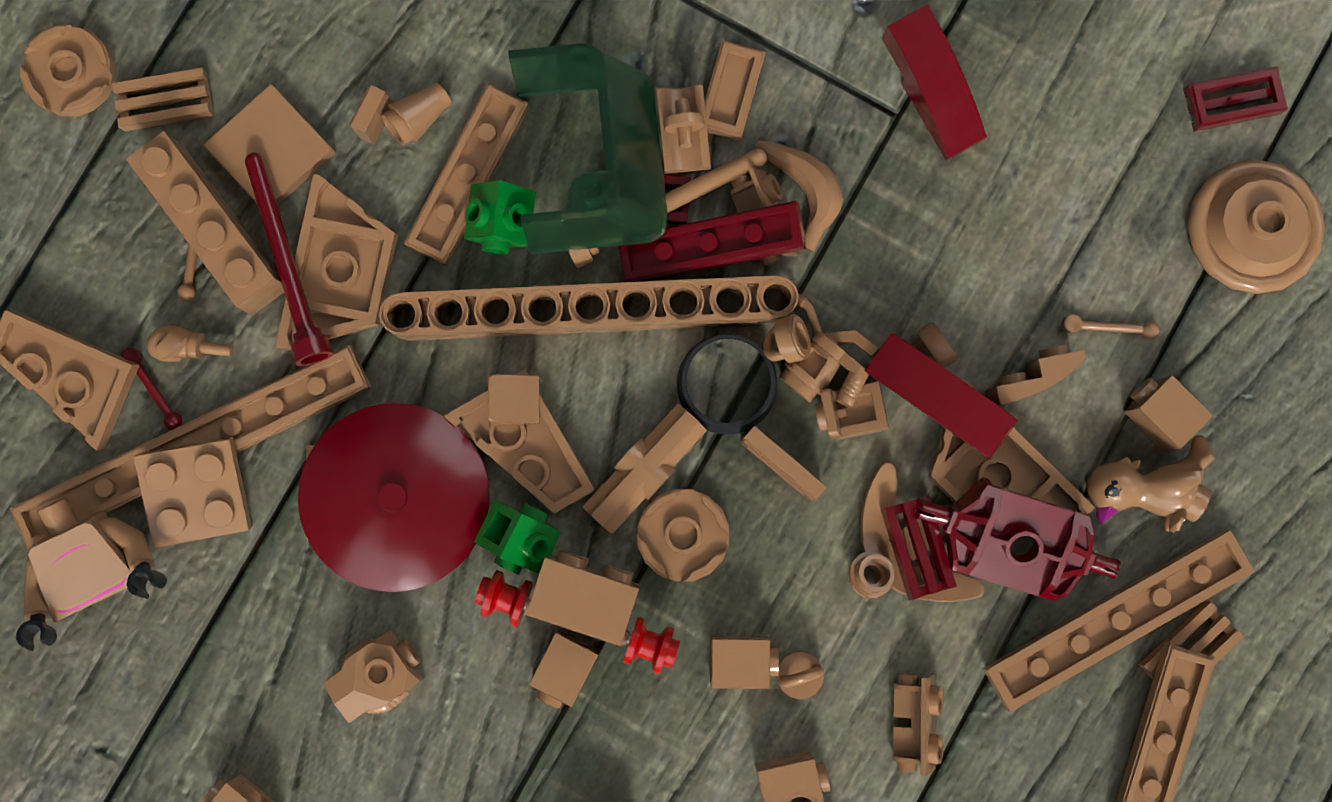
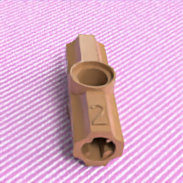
M677 404L645 440L641 438L614 467L615 472L596 490L582 508L609 533L613 534L645 498L649 500L676 470L674 466L702 439L707 430L694 416Z

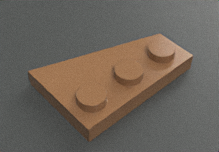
M525 369L515 374L529 376ZM488 390L444 415L455 427L458 426L475 445L497 462L554 514L596 491L541 395L540 424H491L488 419Z

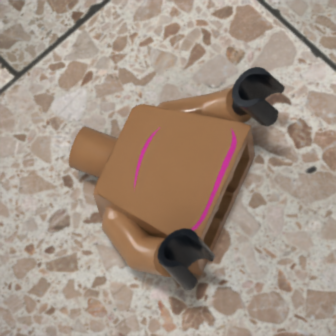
M65 498L38 510L37 513L50 535L28 549L29 557L26 560L24 581V619L26 622L16 632L17 643L21 647L33 651L35 647L34 637L40 631L41 643L51 646L57 640V633L52 626L46 624L50 617L55 623L125 588H128L132 595L148 599L149 594L146 590L148 580L152 586L163 589L166 586L167 578L163 573L152 570L154 560L144 534L115 517L109 518L103 511L78 521Z

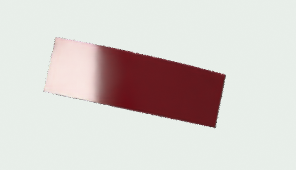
M927 4L888 25L882 41L904 77L901 83L945 160L985 140L987 135L968 83L929 5Z
M893 332L864 370L879 383L989 459L992 458L1018 422L1015 417Z

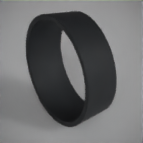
M716 335L696 344L684 357L677 375V393L682 407L694 416L706 430L717 434H737L756 426L770 412L777 394V375L772 361L764 355L763 349L755 342L738 335ZM723 339L739 340L754 347L765 359L771 376L769 395L762 408L750 418L735 423L717 422L703 415L692 403L687 390V372L694 356L706 345Z

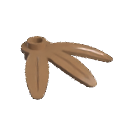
M884 461L880 464L867 488L861 513V544L863 553L857 555L851 561L848 568V579L853 590L860 596L869 599L879 598L890 589L907 595L881 513V509L896 505V469L889 461ZM954 503L944 505V507H953ZM917 519L926 550L929 551L930 548L921 520ZM938 525L941 537L943 538L946 533L943 526ZM905 526L901 531L912 562L917 558L911 544L907 526ZM866 567L871 568L875 573L873 584L868 583L864 577V569ZM913 567L918 586H924L920 568ZM932 568L936 582H938L939 577L936 568ZM953 572L957 587L925 595L918 599L933 602L970 600L981 597L985 592V587L974 578Z

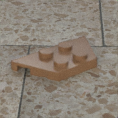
M313 174L294 261L314 326L319 327L322 334H326L329 339L379 326L380 306L385 300L398 236L352 199L336 189L322 176ZM285 299L275 347L288 351L291 350L290 345L294 342L293 334L296 333L287 300Z
M943 427L927 477L953 503L958 501L977 481L984 477L989 479L993 486L1075 511L1077 507H1081L1087 513H1091L1095 507L1015 428L1011 430L992 458L989 459Z

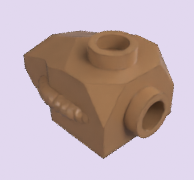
M393 630L379 638L365 640L351 648L344 655L340 663L339 672L326 680L323 685L334 705L346 721L350 723L366 712L374 715L392 710L405 699L406 695H409L411 688L422 681L424 677L416 666L421 663V660L415 648L407 639L400 642Z

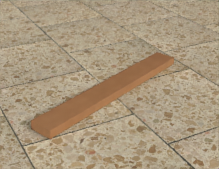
M348 345L334 352L327 360L302 367L9 509L26 547L29 549L38 541L50 535L37 511L55 501L65 498L77 520L80 521L99 511L109 515L143 499L133 456L138 453L233 437L236 453L372 387L353 347Z

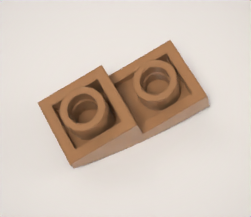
M1067 345L1039 350L1040 359L1026 364L1029 380H1027L1026 372L997 378L999 386L986 390V397L998 406H1002L1039 393L1061 381L1077 369L1086 360L1085 350L1069 353Z

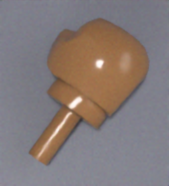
M174 324L157 327L148 336L147 349L150 355L159 361L167 363L181 362L183 358L204 359L206 354L232 356L233 345L208 343L204 333L193 332Z

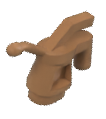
M799 294L797 306L807 311L814 332L813 337L810 339L811 350L808 358L795 363L785 362L786 368L779 375V378L810 403L817 394L821 395L820 390L827 389L838 368L842 366L849 373L835 400L846 407L852 408L869 374L864 371L865 368L848 355L839 345L855 344L872 359L879 351V348L856 330L823 333L814 306L808 301L807 297Z

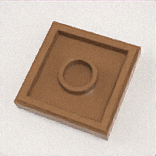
M272 84L203 144L255 201V195L245 166V157L252 152L260 154L263 157L277 205L283 202L336 154Z

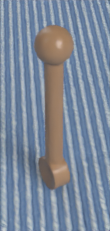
M188 245L183 284L177 290V295L183 301H191L196 296L193 279L197 254L190 245Z
M1074 314L1065 317L1062 321L1063 330L1069 334L1083 329L1142 334L1145 338L1154 339L1160 332L1159 325L1154 321H1147L1143 325L1084 321Z

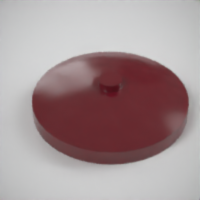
M386 403L369 406L357 410L336 422L321 436L312 448L304 464L298 489V509L301 524L317 556L326 566L345 580L367 589L385 592L418 589L442 579L456 569L476 545L474 540L488 514L490 500L489 482L483 460L467 435L444 416L421 406L404 403Z

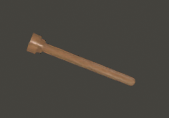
M753 149L592 231L586 228L579 232L575 228L561 235L562 241L578 269L594 261L592 256L600 253L598 248L749 173V168L761 167L765 164L767 155L762 149Z

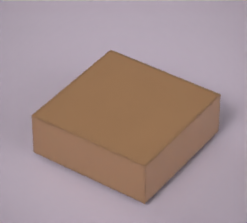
M372 85L367 88L350 125L360 139L375 145L385 126L381 115L388 111L387 105L393 102L385 91Z

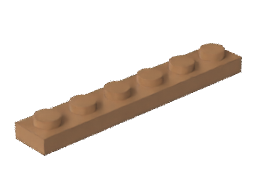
M1222 530L982 669L1005 709L1012 712L1255 571L1231 530Z

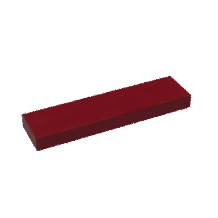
M797 201L617 238L624 282L652 281L807 249L800 205Z

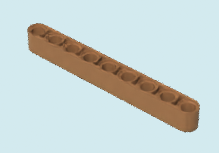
M783 276L402 292L392 294L384 300L380 306L379 317L386 330L401 340L407 341L775 324L778 318L792 314L798 304L799 295L794 283ZM770 290H779L787 297L788 305L784 310L773 311L765 305L763 295ZM724 292H733L741 299L742 307L737 312L726 313L718 307L717 297ZM679 294H687L694 299L696 308L688 315H678L670 307L672 298ZM633 296H641L649 302L650 308L641 317H631L624 311L625 302ZM595 298L603 304L601 314L591 320L580 317L578 314L580 303L585 299ZM549 300L555 303L556 313L550 320L540 322L533 319L532 310L539 301ZM497 302L506 303L509 306V315L506 320L498 324L489 323L486 318L488 308ZM452 304L460 305L462 317L459 322L451 326L442 325L440 317L443 309ZM406 306L413 307L415 318L412 324L405 328H397L394 320L398 310Z

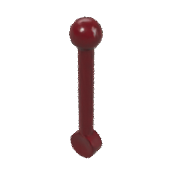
M134 348L124 349L121 357L140 365L136 374L164 415V426L169 430L182 426V417L178 413L172 412L141 364V352Z

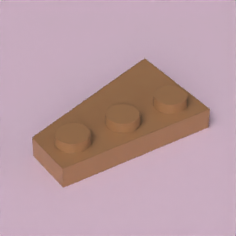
M4 310L1 317L0 365L28 390H34L54 408L53 412L65 423L70 422L86 437L84 440L96 451L105 450L140 365L19 312Z

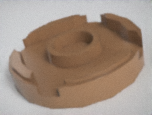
M56 25L41 31L28 43L24 54L27 55L24 60V66L20 64V78L25 92L37 105L58 116L78 117L96 110L108 99L112 91V83H115L116 64L111 50L93 32L84 28L72 27L71 25Z
M692 489L671 490L657 496L644 509L637 527L638 548L645 563L659 576L673 581H696L711 574L723 561L729 545V524L722 508L708 495Z

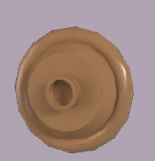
M1258 159L1228 164L1209 176L1192 199L1187 223L1192 252L1207 274L1230 289L1253 294L1284 290L1304 277L1321 253L1325 233V223L1320 201L1305 179L1282 164Z

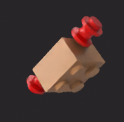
M562 550L559 551L558 556L552 555L544 558L532 598L530 599L533 586L532 581L525 580L519 587L505 583L504 572L499 570L494 572L492 578L484 576L480 583L475 604L482 606L480 613L482 617L489 618L496 610L508 614L510 626L518 628L523 615L530 616L625 648L626 643L629 644L623 660L625 664L630 665L638 657L650 661L652 672L660 675L663 666L673 667L680 645V640L672 638L674 628L667 626L659 634L647 630L645 618L637 617L632 635L630 631L626 630L641 585L632 581L633 572L608 564L605 566L604 572L587 567L589 558Z

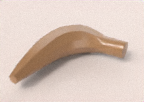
M759 140L755 144L754 149L764 150L767 160L795 180L807 195L810 215L804 236L807 250L814 252L823 233L833 223L841 210L843 197L838 179L826 164L811 154L781 144Z

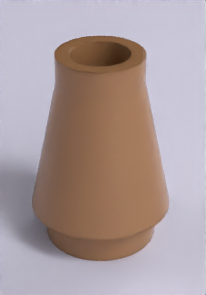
M434 82L423 90L388 104V111L381 115V119L391 135L404 146L410 141L416 143L442 112L452 105V102L442 86Z

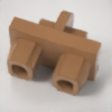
M694 85L681 89H657L664 174L710 170L711 163L703 85Z

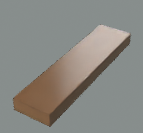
M487 83L404 242L408 248L448 266L465 233V210L469 203L471 184L492 181L530 108L528 102Z
M1164 642L1116 802H1173L1216 662L1215 657Z

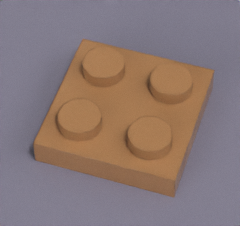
M233 437L148 451L133 456L154 548L249 531L252 527Z

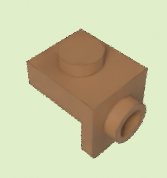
M879 382L863 385L852 408L846 407L835 400L840 390L832 391L830 388L820 390L822 402L815 404L818 425L821 431L828 430L829 436L835 441L890 429Z

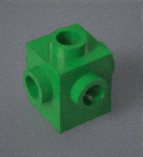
M501 180L471 184L469 203L465 210L466 226L464 239L481 243V250L484 252L499 255H508L510 248L529 246L533 230L536 191Z
M495 499L474 543L496 555L494 563L510 572L519 575L522 568H526L539 574L544 558L551 556L561 531L545 523L549 514L523 502L520 510Z

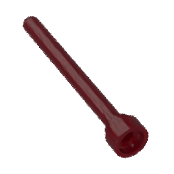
M255 152L249 153L245 157V166L296 333L293 334L294 342L290 345L294 360L298 366L316 364L327 360L333 355L330 341L326 334H322L319 327L314 326L263 157Z

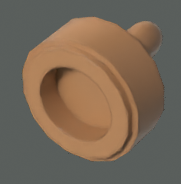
M795 314L778 318L775 321L774 327L766 334L763 342L764 355L771 361L785 359L787 363H795L807 359L811 350L807 328L803 320ZM775 342L777 343L779 349L774 348Z
M930 322L917 331L920 338L912 343L913 347L919 351L927 347L932 353L929 358L944 368L957 360L956 352L935 323Z
M802 650L791 651L779 661V674L776 677L777 683L781 690L789 697L795 699L810 698L822 687L824 680L823 667L819 660L809 652Z

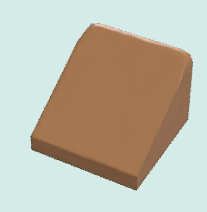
M489 374V422L491 424H540L539 376Z

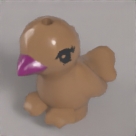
M1198 435L1194 437L1190 451L1182 461L1161 466L1145 475L1137 472L1141 461L1131 462L1128 457L1117 462L1100 465L1089 475L1086 485L1090 500L1096 506V516L1102 525L1107 519L1122 510L1131 507H1141L1151 513L1163 516L1162 527L1165 531L1173 533L1180 531L1186 519L1195 522L1201 517L1209 504L1212 490L1200 483L1204 477L1203 470L1215 459V455L1203 435Z

